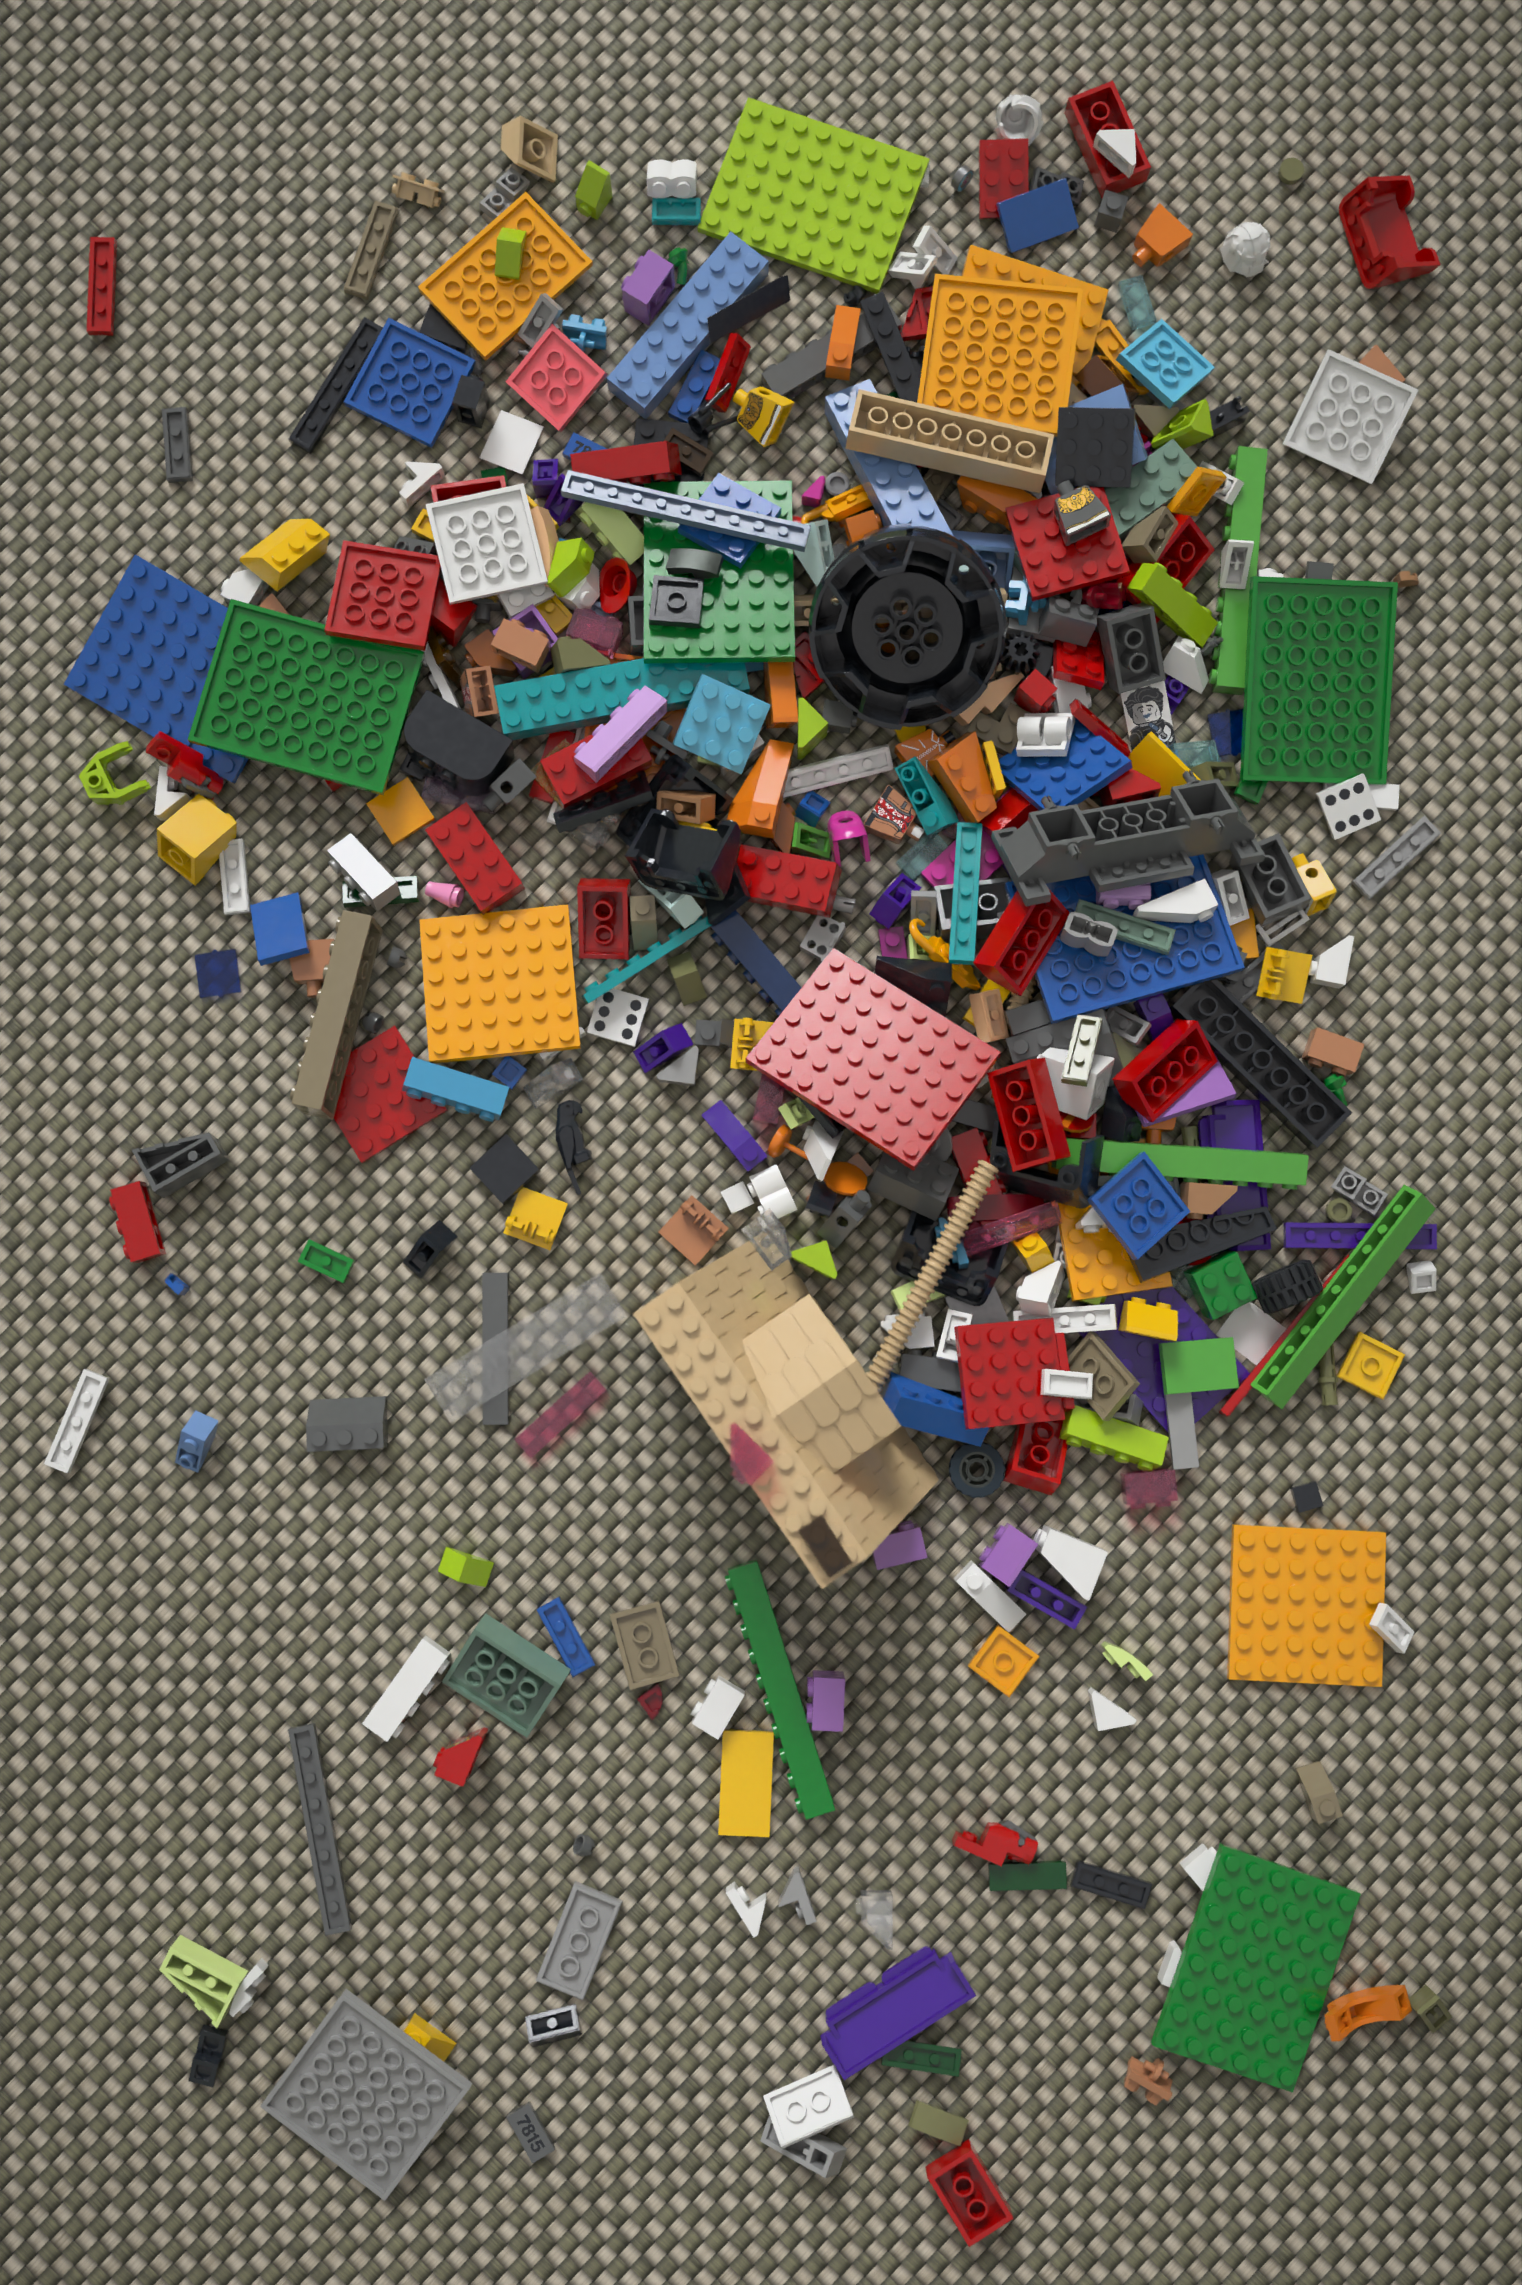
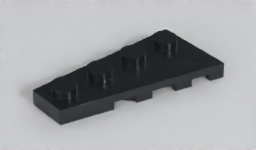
M645 771L637 772V778L629 782L626 779L617 782V788L609 792L601 790L594 793V796L588 802L580 800L554 813L558 832H571L581 825L596 823L609 815H619L626 809L644 806L649 801L654 800Z
M715 818L707 823L712 826L711 828L717 829L720 820ZM735 861L729 890L724 900L719 901L705 898L708 923L716 926L751 899L737 861Z

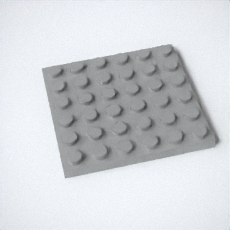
M345 1989L260 2107L385 2201L468 2092L472 2083L349 1990Z

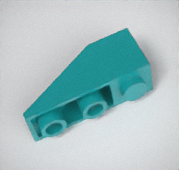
M916 756L894 768L927 835L939 833L959 822L949 799Z

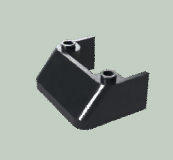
M997 1119L994 1120L990 1163L999 1170L997 1175L1007 1189L1082 1209L1090 1206L1087 1199L1097 1191L1104 1136L1098 1135L1083 1141L1079 1165L1067 1164L1059 1170L1058 1174L1035 1168L1013 1172L1000 1121Z

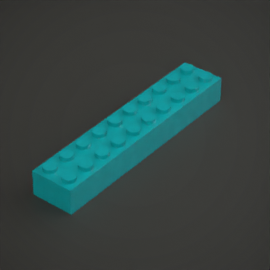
M644 658L494 685L503 735L512 740L608 723L611 720V713L619 706L623 708L629 702L627 699L635 689L641 690L644 686L652 689L667 700V712L685 709L689 705L701 674L748 695L750 692L745 662L644 664Z

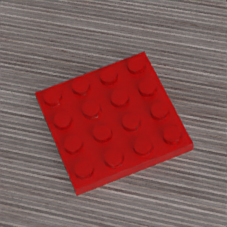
M1090 487V489L1110 512L1109 527L1067 547L1064 544L1054 514L1055 500L1061 497L1059 493L1005 508L1007 521L1032 601L1129 576L1130 569L1104 487Z
M343 540L324 630L325 634L425 651L441 573L438 555Z
M395 1025L351 1052L334 1114L335 1121L361 1163L366 1162L448 1111L446 1106L442 1107L432 1104L430 1102L431 1099L424 1097L415 1099L407 1096L406 1092L402 1091L411 1059L415 1056Z
M1053 1318L954 1327L965 1429L1065 1420L1062 1397L1041 1395L1042 1369L1059 1370Z

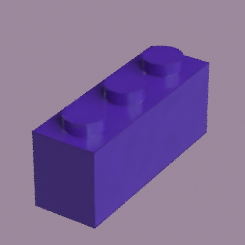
M1024 1569L1020 1571L1010 1587L1007 1585L1004 1587L1008 1592L1074 1630L1087 1609V1606Z

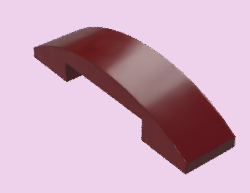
M1030 1194L983 1195V1202L980 1201L978 1204L980 1205L979 1209L976 1208L974 1211L976 1215L971 1217L972 1222L1044 1221V1199L1031 1196ZM959 1196L947 1198L948 1217L953 1215L951 1211L956 1209L955 1204L956 1202L959 1203Z

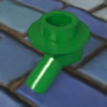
M675 248L668 255L667 261L678 268L676 284L686 285L687 264L689 263L687 259L688 250L686 248Z
M1333 1074L1326 1078L1323 1083L1347 1107L1342 1089L1347 1085L1343 1075L1337 1076V1074Z

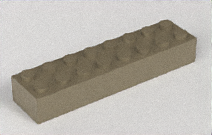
M343 910L342 916L338 917L336 921V938L329 947L330 961L323 970V987L317 992L316 1002L318 1005L316 1013H313L310 1018L311 1032L304 1041V1058L297 1067V1076L299 1077L297 1084L292 1087L290 1094L291 1104L304 1114L333 1120L383 932V929L373 916Z

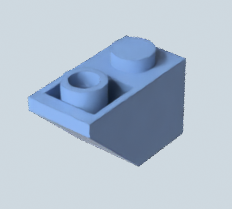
M195 1410L181 1431L175 1463L198 1473L215 1438L218 1420Z

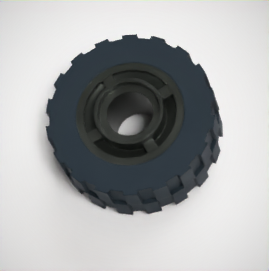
M982 1442L981 1447L965 1443L957 1448L951 1456L949 1476L956 1489L964 1495L973 1498L991 1495L1000 1487L1004 1480V1460L997 1449L987 1443ZM974 1462H980L984 1467V1472L979 1477L972 1476L969 1471L971 1464Z

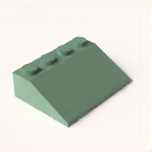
M485 1613L442 1682L527 1738L571 1669Z

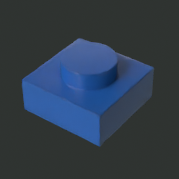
M505 1056L492 1075L513 1090L528 1070L510 1056Z

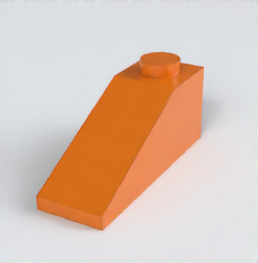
M836 305L826 362L825 377L850 380L860 308Z

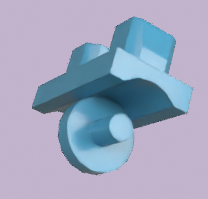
M571 314L568 320H563V334L584 353L586 348L606 350L607 327H605L604 319L595 318L592 320V324L583 323V318L580 315Z
M1024 576L1023 580H1010L1009 597L1019 598V600H1006V617L1018 618L1019 625L1027 626L1030 607L1032 612H1038V609L1045 607L1048 598L1032 601Z

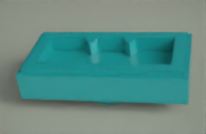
M652 197V225H698L701 223V198Z

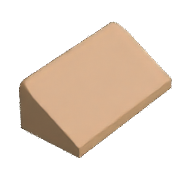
M999 988L970 994L969 999L977 1037L986 1043L1009 1038Z

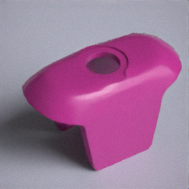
M840 811L833 814L827 823L833 861L841 867L838 840L859 837L865 862H870L868 835L859 815L854 811ZM851 820L847 823H840L842 821Z

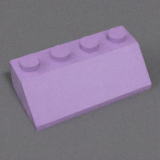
M644 686L641 690L635 689L627 698L629 702L623 708L621 706L617 707L610 715L611 720L605 726L600 724L592 733L594 737L588 743L584 741L574 751L576 754L574 762L597 783L667 713V700L647 686Z

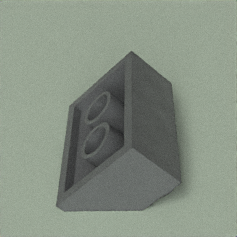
M1009 877L979 881L976 940L986 939L990 936L1010 903L1005 889V884L1009 882ZM953 884L934 886V891H937L936 916L939 936L946 943H950Z
M387 1396L310 1400L306 1423L307 1452L388 1447Z

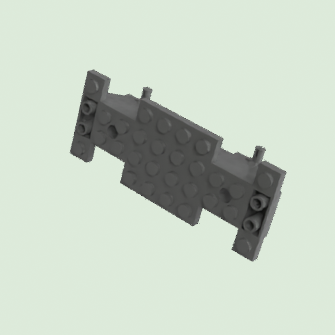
M1191 770L1183 773V778L1187 783L1172 787L1170 795L1080 811L1077 804L1056 806L1051 796H1044L1041 799V803L1045 809L1030 812L1028 821L1019 829L1011 827L994 830L991 835V839L1025 906L1050 902L1051 893L1046 885L1047 883L1089 876L1097 892L1100 893L1193 875L1195 867L1189 859L1191 856L1230 849L1239 866L1263 862L1265 853L1255 839V832L1236 801L1228 795L1220 780H1198Z

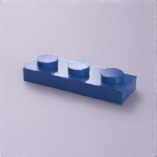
M704 350L700 351L668 412L669 417L682 423H688V417L700 407L706 398L720 358Z

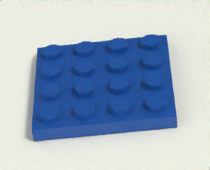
M388 317L347 394L344 404L432 448L453 409L452 401L461 375L467 377L471 375L476 360Z
M1076 717L1067 756L1018 757L1015 748L1011 754L1007 753L999 759L1004 781L1039 811L1045 809L1041 803V799L1044 796H1051L1056 806L1078 805L1132 768V762L1128 757L1102 736H1096Z

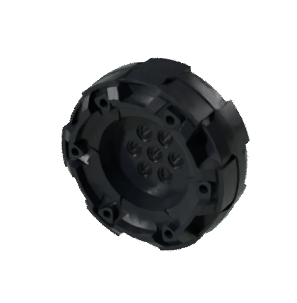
M910 523L890 525L873 530L845 548L832 561L823 574L815 591L810 609V649L819 677L823 679L827 688L843 705L858 713V718L888 729L901 730L902 727L930 725L943 721L950 716L954 718L964 712L988 687V682L997 671L1005 646L1006 613L1004 601L998 583L986 562L962 539L958 540L954 536L938 529L925 526H911ZM888 543H894L896 548L890 551L886 546ZM966 565L969 569L966 572H961L959 567ZM833 596L838 599V603L832 601ZM898 600H904L907 602L908 608L904 611H899L895 608L894 603ZM927 607L932 610L933 614L929 618H923L919 615V610ZM878 618H886L890 624L886 628H880L876 625V620ZM904 625H910L914 632L906 636L901 633L900 628ZM929 632L937 634L938 640L929 643L925 640L924 636ZM889 642L895 646V650L891 653H886L882 650L881 646ZM909 650H916L920 656L916 660H910L905 654Z

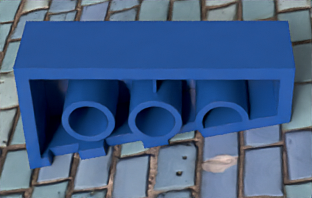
M889 1371L890 1377L885 1379L886 1384L882 1385V1392H879V1394L901 1426L981 1447L990 1427L965 1429L961 1398Z

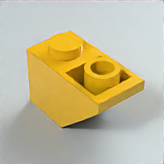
M1018 1220L1003 1229L1006 1235L1011 1236V1244L1031 1274L1055 1262L1047 1244L1029 1221Z

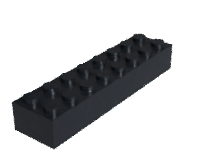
M1216 978L1193 984L1170 1007L1171 1013L1176 1019L1198 1021L1218 1060L1309 1150L1318 1148L1353 1113Z

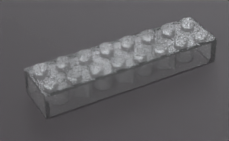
M599 1273L424 1380L448 1420L452 1423L617 1323L627 1315L603 1275Z

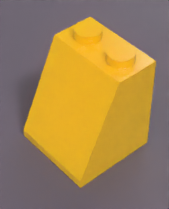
M197 794L157 828L158 857L193 885H197L218 860L220 853L227 849L228 843L236 838L237 822L230 814H225L211 799H206L204 796Z

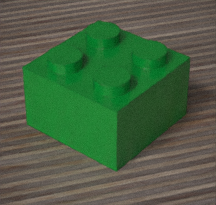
M1226 1250L1208 1259L1206 1262L1183 1272L1203 1316L1208 1319L1215 1320L1257 1299L1255 1290L1237 1252Z

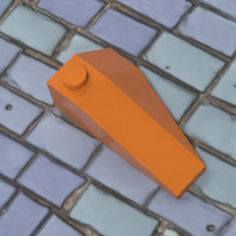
M770 739L730 804L727 820L737 822L742 833L774 839L794 743Z

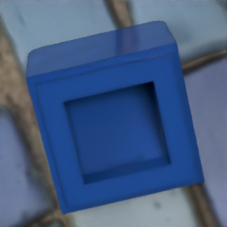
M808 791L799 803L795 816L810 826L815 827L831 802L814 791Z

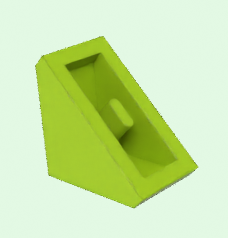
M502 227L496 243L495 276L519 280L526 231Z
M446 1546L438 1572L461 1583L486 1587L494 1562Z

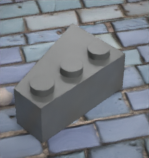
M211 1133L186 1137L166 1144L159 1143L148 1148L132 1149L152 1190L163 1198L229 1161L220 1141Z

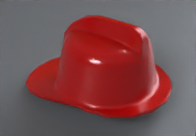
M619 557L611 558L607 561L599 576L600 603L605 613L612 614L622 609L626 602H628V596H633L637 588L636 575L629 569L628 563Z

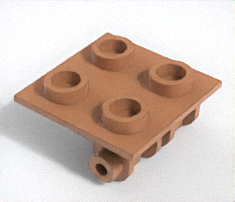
M691 1195L658 1233L696 1266L729 1228Z

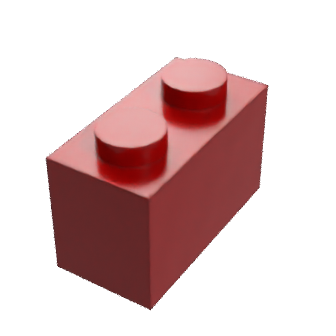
M1034 669L1018 687L1013 701L1030 713H1048L1057 699L1054 695L1058 688L1037 669Z

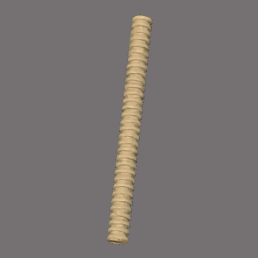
M978 1160L979 1166L974 1168V1175H970L972 1179L970 1182L967 1181V1188H963L964 1194L959 1196L960 1201L959 1203L956 1202V1209L951 1211L953 1215L948 1217V1224H944L945 1230L941 1231V1237L936 1239L938 1243L933 1245V1252H929L930 1258L925 1260L927 1264L925 1267L922 1266V1273H918V1281H914V1288H910L911 1294H907V1301L902 1303L904 1305L903 1309H899L900 1314L899 1316L896 1315V1322L891 1324L893 1328L888 1330V1337H884L885 1343H881V1350L876 1352L877 1358H873V1365H869L870 1371L866 1372V1375L878 1392H882L881 1386L886 1384L885 1379L890 1377L889 1371H893V1364H897L896 1358L901 1356L900 1351L905 1349L904 1343L909 1341L907 1337L912 1335V1328H916L915 1322H919L920 1318L918 1317L920 1314L923 1315L922 1309L927 1307V1300H931L930 1294L935 1292L933 1288L939 1285L937 1281L942 1279L941 1273L945 1272V1266L950 1264L948 1260L953 1258V1251H957V1243L960 1244L961 1236H965L963 1232L965 1229L968 1230L967 1224L973 1221L971 1217L976 1215L974 1211L976 1208L979 1209V1202H983L984 1198L982 1196L987 1194V1187H991L990 1181L994 1180V1174L999 1172L997 1167L983 1160Z

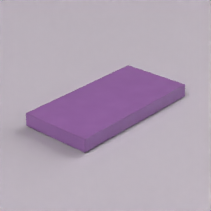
M1218 1060L1154 1122H1149L1136 1110L1135 1112L1143 1127H1147L1233 1099L1237 1093Z

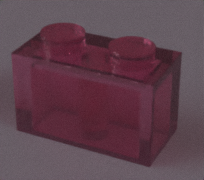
M575 608L566 636H570L572 639L581 638L605 657L614 659L623 635V623L612 616L604 617L598 615L591 609Z
M763 1073L753 1122L777 1127L780 1116L778 1108L782 1106L785 1088Z
M1171 1468L1152 1470L1151 1472L1135 1471L1120 1473L1123 1503L1130 1505L1131 1509L1146 1508V1503H1156V1507L1171 1506V1501H1178L1175 1470Z

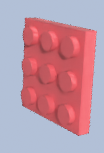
M551 324L506 380V383L558 431L562 432L608 374L555 325Z

